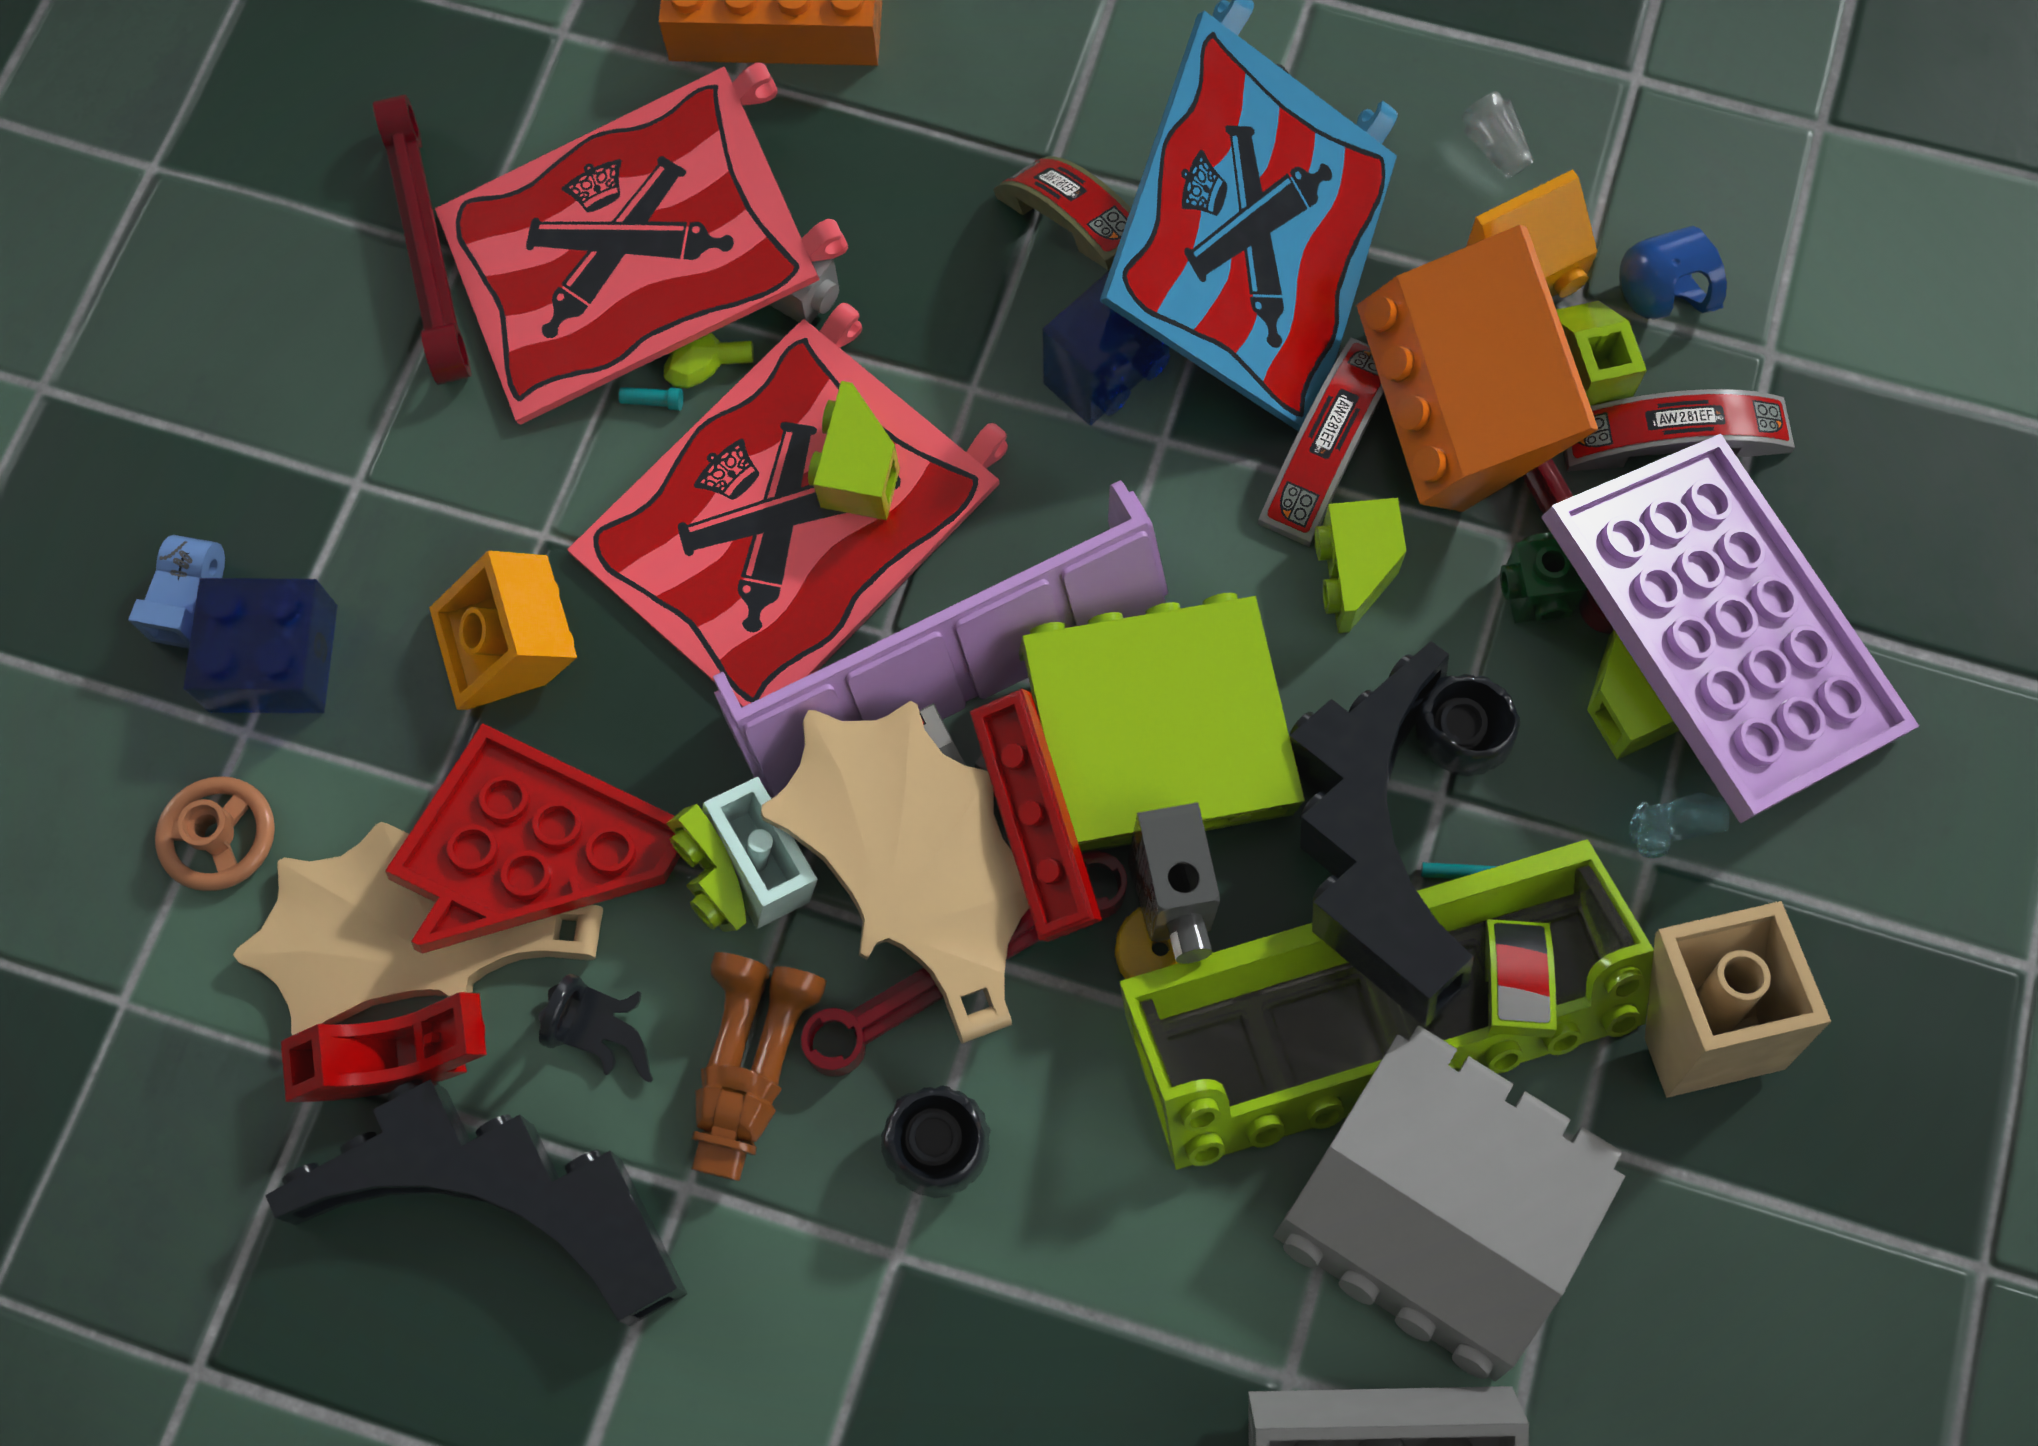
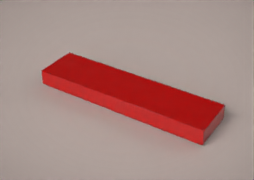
M1022 688L971 710V718L1039 940L1049 942L1102 921L1031 692Z

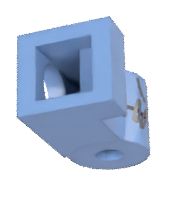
M168 536L159 549L156 571L145 600L136 599L128 621L151 642L200 650L220 592L219 585L225 568V554L222 545L217 542L184 536Z

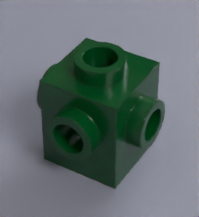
M1551 533L1534 534L1524 538L1521 542H1516L1506 565L1501 566V589L1504 598L1510 601L1514 623L1530 621L1553 622L1571 617L1586 590H1588Z

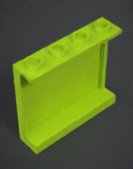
M1221 593L1208 597L1202 602L1203 605L1181 608L1180 604L1176 602L1162 603L1147 609L1145 615L1123 618L1122 613L1109 612L1092 617L1086 625L1065 628V624L1062 622H1050L1038 625L1030 630V634L1022 636L1018 653L1019 659L1026 663L1032 697L1081 853L1131 845L1135 821L1139 812L1198 802L1204 829L1208 831L1294 815L1304 803L1302 787L1256 596L1238 599L1236 593Z

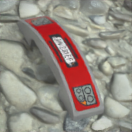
M1351 337L1342 350L1291 446L1259 516L1258 525L1310 547L1315 537V527L1321 525L1326 515L1328 504L1332 503L1335 490L1376 408L1379 409L1385 397L1368 344Z
M1701 389L1642 395L1591 406L1599 430L1563 452L1568 472L1623 467L1628 457L1677 453L1719 434L1723 436L1730 448L1734 449L1736 457L1792 453L1795 446L1784 397L1757 391Z

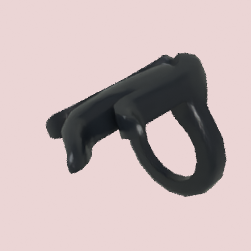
M574 974L566 975L559 984L548 990L549 1003L538 1014L541 1024L539 1031V1042L541 1045L554 1048L566 1044L596 1054L602 1061L604 1074L608 1075L614 1069L616 1059L614 1051L605 1045L603 1041H612L628 1049L639 1075L649 1083L653 1081L647 1050L638 1031L614 1015V1013H629L639 1007L641 1001V993L639 991L626 999L618 1000L588 987L579 976Z

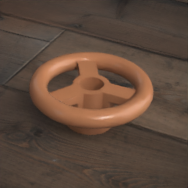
M219 776L196 781L179 791L169 801L160 815L155 832V848L158 859L171 878L188 888L201 891H218L233 887L255 873L268 856L274 840V816L263 794L245 781ZM216 794L232 795L223 808L212 800L202 799ZM250 808L256 821L255 839L249 852L237 863L230 846L234 838L233 827ZM217 823L216 831L212 835L205 837L207 828ZM174 841H185L195 849L210 853L218 872L201 873L187 867L179 859Z

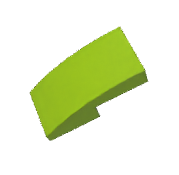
M698 804L686 807L666 824L675 833L670 838V842L677 853L690 866L694 867L699 863L704 869L686 885L695 896L690 901V905L697 916L710 929L714 930L719 926L723 932L737 931L746 924V915L740 884L732 861L712 823Z

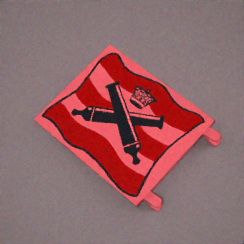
M758 62L748 66L733 82L724 66L435 208L514 418L519 425L819 281L820 278L812 262L834 259L846 253L848 244L837 222L833 219L819 222L801 238L744 110V105L768 102L775 98L778 93L775 82L763 63Z
M841 303L833 310L820 331L803 318L567 549L574 559L715 683L713 676L724 672L741 707L818 671L1000 484L999 479L986 468L1000 460L1007 452L1008 444L1005 441L1007 438L1005 431L994 423H988L979 432L966 452L840 349L852 342L862 331V325L858 321L860 317L858 311L847 303ZM841 381L853 383L895 444L900 471L887 520L821 508L814 486L808 483V471L812 455L815 451L822 452L827 435L822 432L824 409L828 400L836 401Z

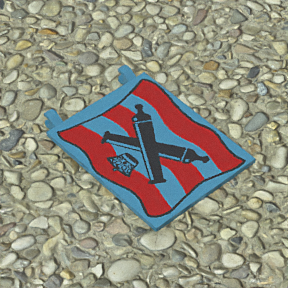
M1221 0L1214 8L1213 17L1206 11L1197 14L1100 302L1299 432L1337 358L1397 155L1382 145L1396 122L1397 112L1386 102L1381 101L1377 104L1375 113L1370 109L1363 110L1358 116L1357 125L1238 36L1253 11L1254 3L1252 0H1231L1230 3L1227 0Z

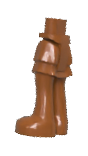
M724 952L714 953L711 963V976L724 990L725 1003L714 1048L707 1067L701 1069L702 1087L695 1091L697 1128L704 1131H693L691 1139L699 1142L692 1170L740 1181L747 1154L756 1155L757 1147L753 1142L758 1141L776 1112L772 1103L782 1090L778 1084L785 1054L795 1026L805 1010L819 1003L824 994L827 980L818 975L795 968L774 967L770 980L769 1007L751 1070L740 1066L759 1002L766 989L771 970L766 965L747 957Z

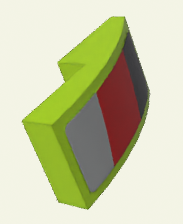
M1487 919L1485 923V982H1489L1488 1033L1553 1038L1557 1030L1555 968L1550 923Z

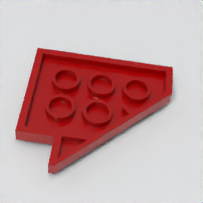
M482 723L385 872L389 880L435 902L411 940L414 950L424 954L665 884L681 856L670 842V838L675 833L666 824L674 815Z

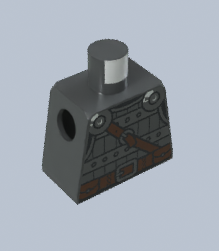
M1197 802L1139 812L1135 821L1128 864L1149 938L1155 942L1171 940L1177 963L1187 964L1206 959L1212 954L1207 932L1212 928L1220 898L1199 804Z

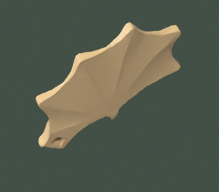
M912 701L883 718L867 721H841L819 711L808 710L802 723L805 747L800 766L787 786L778 795L762 804L761 817L763 821L788 833L822 859L848 892L862 919L860 957L868 959L875 945L888 942L901 948L925 968L943 995L956 1033L962 1044L1011 1026L1012 1020L1005 1002L1004 984L1007 948L1020 919L1029 909V905L1012 850L1003 840L993 813V787L988 771L964 766L944 755L925 731L918 705ZM983 990L989 1007L967 1015L961 998Z
M380 822L372 828L359 844L342 856L310 862L286 857L280 859L277 865L279 884L277 902L261 930L241 944L233 956L242 966L265 974L278 986L289 1007L291 1034L295 1035L316 1024H337L374 1005L413 997H449L458 992L473 993L474 984L486 974L522 959L553 957L594 960L596 958L603 908L592 904L422 954L414 950L411 940L435 902L388 879L385 870L409 834L388 823ZM562 920L577 921L573 941L559 940Z

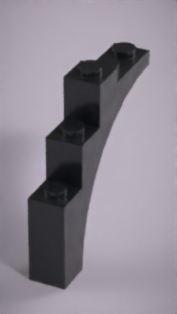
M1432 641L1414 656L1407 654L1402 657L1393 667L1389 678L1376 690H1366L1360 694L1351 705L1349 712L1331 699L1316 713L1308 712L1295 723L1289 734L1298 775L1319 791L1307 802L1301 812L1300 848L1333 874L1319 886L1313 896L1312 932L1425 1027L1469 986L1473 956L1436 920L1412 885L1394 843L1387 804V788L1397 754L1416 722L1418 706L1423 701L1425 694L1434 686L1437 679L1447 676L1449 654Z
M422 1079L412 1080L398 1086L388 1094V1102L373 1109L382 1133L377 1135L376 1132H368L352 1138L340 1147L341 1155L320 1166L318 1163H310L292 1170L282 1178L283 1186L265 1195L274 1217L293 1225H298L343 1205L389 1195L443 1194L485 1202L523 1217L558 1241L592 1277L619 1322L631 1326L687 1295L624 1163L611 1151L602 1155L599 1150L587 1152L570 1161L564 1167L567 1174L559 1178L534 1124L521 1115L512 1118L511 1115L506 1114L481 1125L475 1131L477 1138L470 1140L448 1091L431 1079L423 1082Z

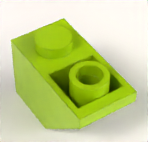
M1600 301L1556 309L1590 406L1633 397L1647 369L1629 320Z
M841 381L836 401L828 400L824 409L822 432L827 435L822 452L815 451L812 455L808 471V483L814 486L821 508L887 520L900 471L895 444L853 383Z
M1398 498L1328 504L1323 526L1315 527L1317 558L1319 561L1327 560L1330 578L1323 580L1324 608L1326 614H1335L1338 633L1350 632L1400 571L1407 550Z
M1613 629L1608 637L1587 710L1618 760L1678 732L1679 729Z

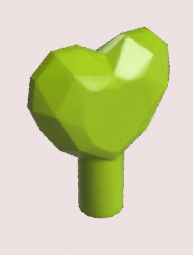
M713 333L707 334L668 353L670 356L664 364V379L675 388H691L713 376L721 364L754 363L753 342H720Z

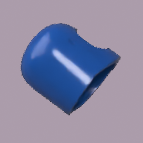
M1689 226L1638 242L1626 251L1620 263L1619 282L1623 297L1633 312L1646 319H1660L1670 316L1674 307V297L1685 299L1701 313L1715 311L1724 307L1723 302L1726 298L1727 290L1724 265L1716 247L1698 227ZM1692 273H1702L1707 277L1709 282L1707 294L1692 278Z

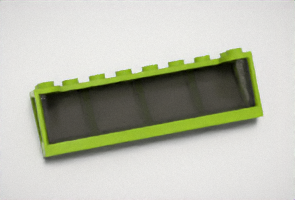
M1589 840L1579 841L1417 891L1436 920L1473 956L1469 986L1427 1027L1423 1026L1312 932V923L1214 952L1206 959L1198 962L1177 963L1119 981L1126 1020L1175 1170L1191 1165H1209L1219 1160L1223 1155L1252 1146L1267 1147L1275 1144L1284 1136L1310 1128L1324 1129L1337 1124L1349 1115L1397 1034L1409 1040L1418 1025L1457 1048L1455 1055L1448 1065L1456 1071L1460 1070L1466 1058L1470 1056L1495 1073H1504L1514 1069L1522 1062L1548 1054H1566L1580 1044L1606 1036L1620 1037L1632 1032L1638 1026L1646 1024L1654 949ZM1487 919L1550 923L1555 968L1557 1030L1553 1038L1488 1033L1489 982H1485V923Z

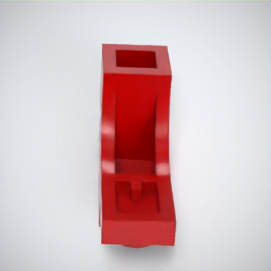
M458 992L413 1013L381 1021L358 1024H316L282 1040L281 1052L286 1102L332 1101L390 1093L398 1086L412 1080L422 1079L423 1082L431 1079L434 1082H440L466 1073V1063L487 1055L480 993Z

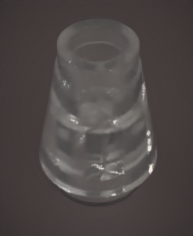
M1493 92L1476 101L1462 114L1461 118L1466 124L1464 133L1502 171L1506 178L1518 174L1533 162L1534 158L1529 152V146L1511 100H1503L1499 92Z

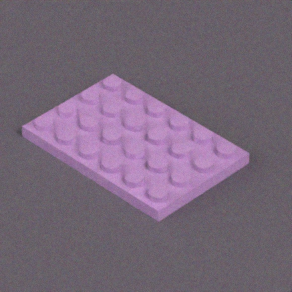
M1721 434L1557 503L1541 517L1740 824L1919 727L1904 702Z

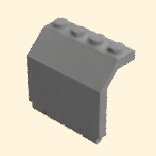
M1418 1025L1409 1040L1397 1034L1300 1195L1285 1215L1273 1237L1284 1244V1251L1296 1262L1309 1268L1319 1266L1339 1279L1340 1288L1353 1299L1367 1305L1375 1303L1394 1315L1398 1327L1408 1335L1425 1342L1431 1339L1453 1354V1362L1466 1373L1480 1379L1489 1377L1496 1382L1515 1366L1563 1296L1625 1178V1175L1614 1169L1622 1151L1582 1126L1576 1132L1571 1142L1562 1137L1570 1122L1568 1117L1526 1091L1522 1093L1515 1106H1512L1505 1099L1512 1089L1513 1083L1470 1056L1466 1058L1459 1071L1451 1068L1448 1065L1455 1055L1457 1048Z

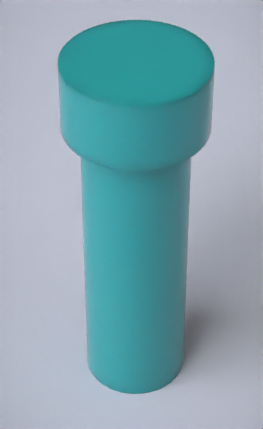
M620 387L619 390L620 404L661 406L681 411L683 407L684 394L682 388L659 390Z

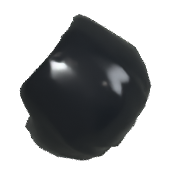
M1469 674L1460 676L1450 675L1438 678L1419 704L1416 717L1417 739L1423 745L1422 750L1424 754L1428 755L1435 765L1455 775L1472 776L1474 774H1484L1490 769H1495L1505 761L1514 746L1521 722L1511 695L1504 688L1493 683L1488 677H1475Z
M941 1085L937 1088L925 1087L916 1093H908L896 1100L893 1111L888 1116L885 1128L881 1134V1152L887 1168L895 1174L896 1181L899 1184L906 1186L919 1195L932 1198L949 1197L956 1192L966 1189L968 1184L974 1182L982 1173L988 1159L991 1129L985 1122V1113L978 1107L974 1099L967 1097L960 1091H953L948 1086Z

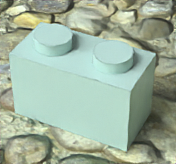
M758 776L703 802L702 811L722 840L732 861L740 884L745 910L756 929L810 903L817 882V877L795 839L788 833L763 821L761 817L762 804L771 798Z

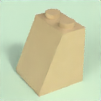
M1782 901L1658 929L1656 932L1645 1042L1666 1098L1785 1070L1830 1024L1831 1019Z

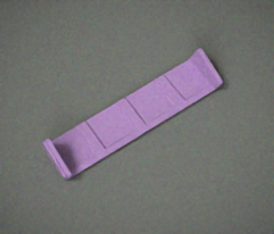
M1121 480L1110 485L1109 530L742 708L724 672L714 675L713 679L718 688V691L714 692L715 697L754 778L759 777L771 798L778 795L787 786L801 763L805 747L802 723L808 710H816L841 721H867L883 718L912 701L918 705L919 710L934 703L943 720L963 710L966 702L977 696L981 699L988 698L1028 678L1025 661H1020L1018 653L1022 636L1030 634L1032 628L1050 622H1062L1065 624V628L1086 625L1092 617L1109 612L1122 613L1123 618L1145 615V611L1150 607L1166 603L1164 596L1168 595V589L1153 524L1133 491L1129 492Z

